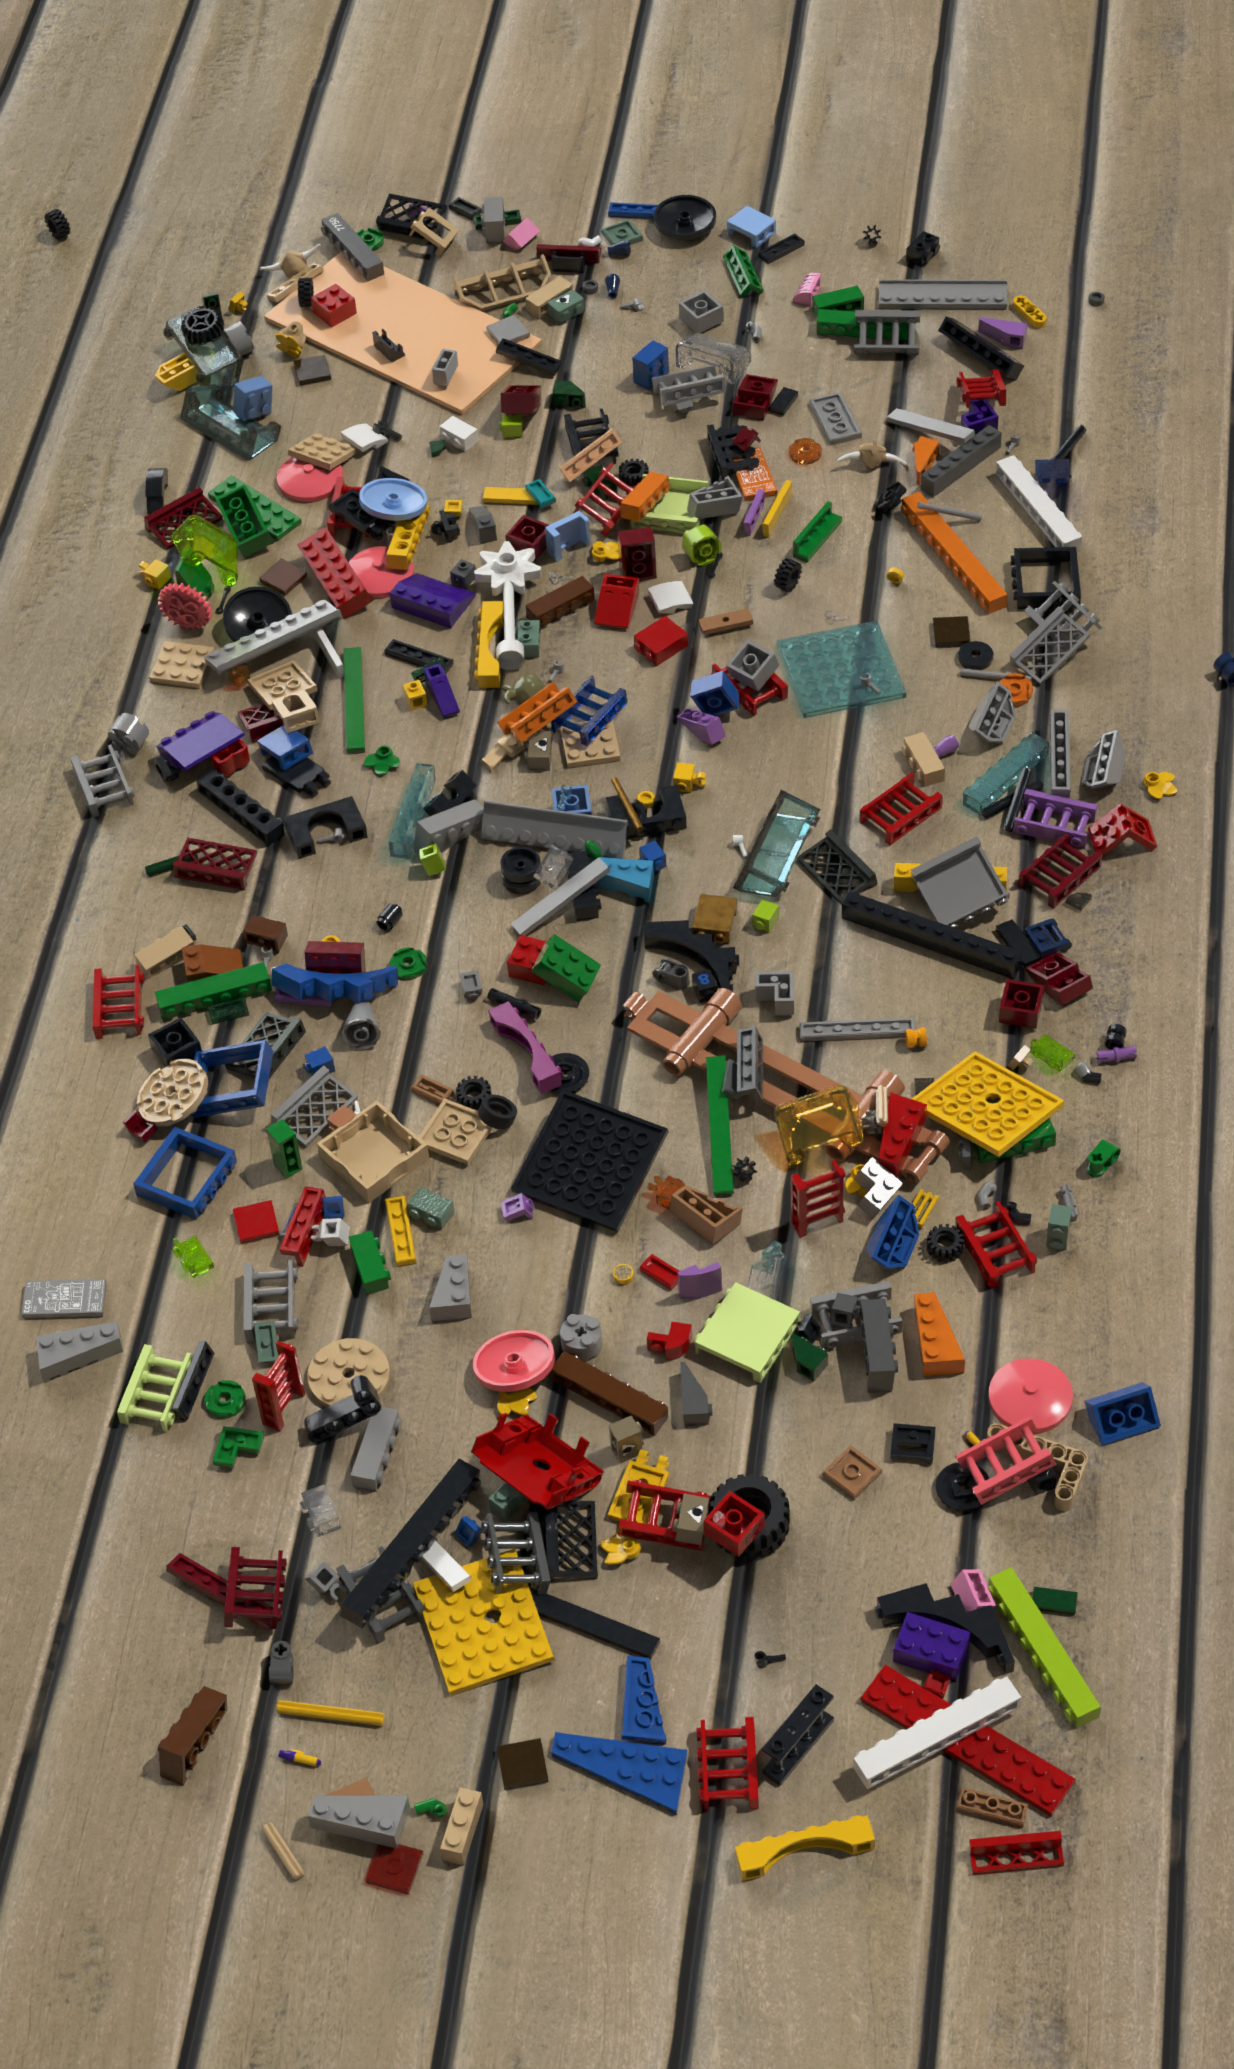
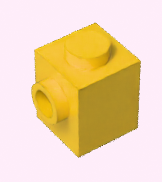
M420 680L403 684L404 698L411 711L427 706L426 693Z

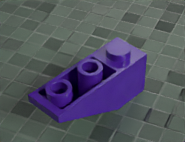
M441 664L424 668L425 684L443 718L460 713L450 683Z

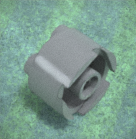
M241 321L224 328L221 336L226 341L224 343L226 350L230 351L234 360L254 349L251 337L245 332L247 330Z
M122 713L108 731V737L112 741L111 745L117 750L124 749L130 754L135 755L149 735L147 725L145 723L141 725L138 722L139 718L134 715Z
M569 1315L560 1329L562 1350L569 1354H575L580 1360L587 1362L590 1358L598 1356L602 1350V1335L599 1321L588 1315Z

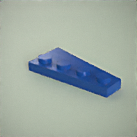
M627 1656L621 1739L666 1744L667 1740L663 1730V1721L659 1711V1702L655 1692V1683L649 1658Z

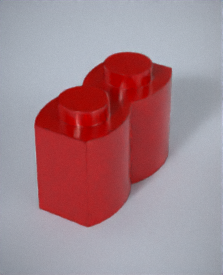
M239 739L211 756L213 769L227 777L236 769L246 766L250 762L248 746Z

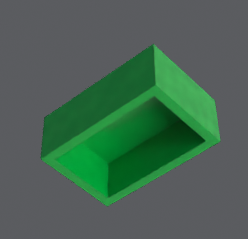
M554 934L544 944L531 972L578 1002L588 993L601 964Z

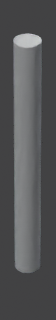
M918 502L917 504L919 509L977 521L982 520V514L924 502Z
M962 668L960 673L961 676L1002 680L1008 675L1006 673ZM1026 676L1028 680H1032V676Z

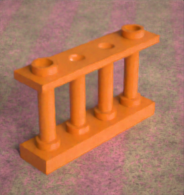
M551 682L497 721L504 735L513 733L518 742L522 743L576 704L577 700L569 687L559 691L556 684Z

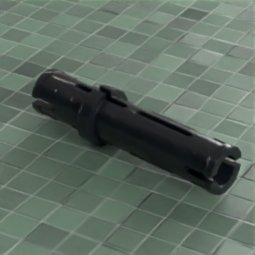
M491 988L488 992L487 998L499 1004L509 1001L512 1007H516L521 1015L525 1014L534 1019H538L541 1015L542 1009L528 1003L525 999H517L495 988Z

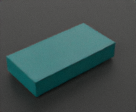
M540 479L525 485L526 491L541 509L556 503L555 496Z

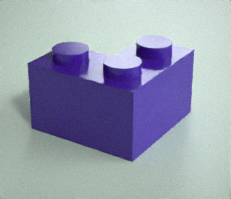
M971 400L969 413L961 415V426L973 429L975 435L988 425L998 430L999 416L987 400Z

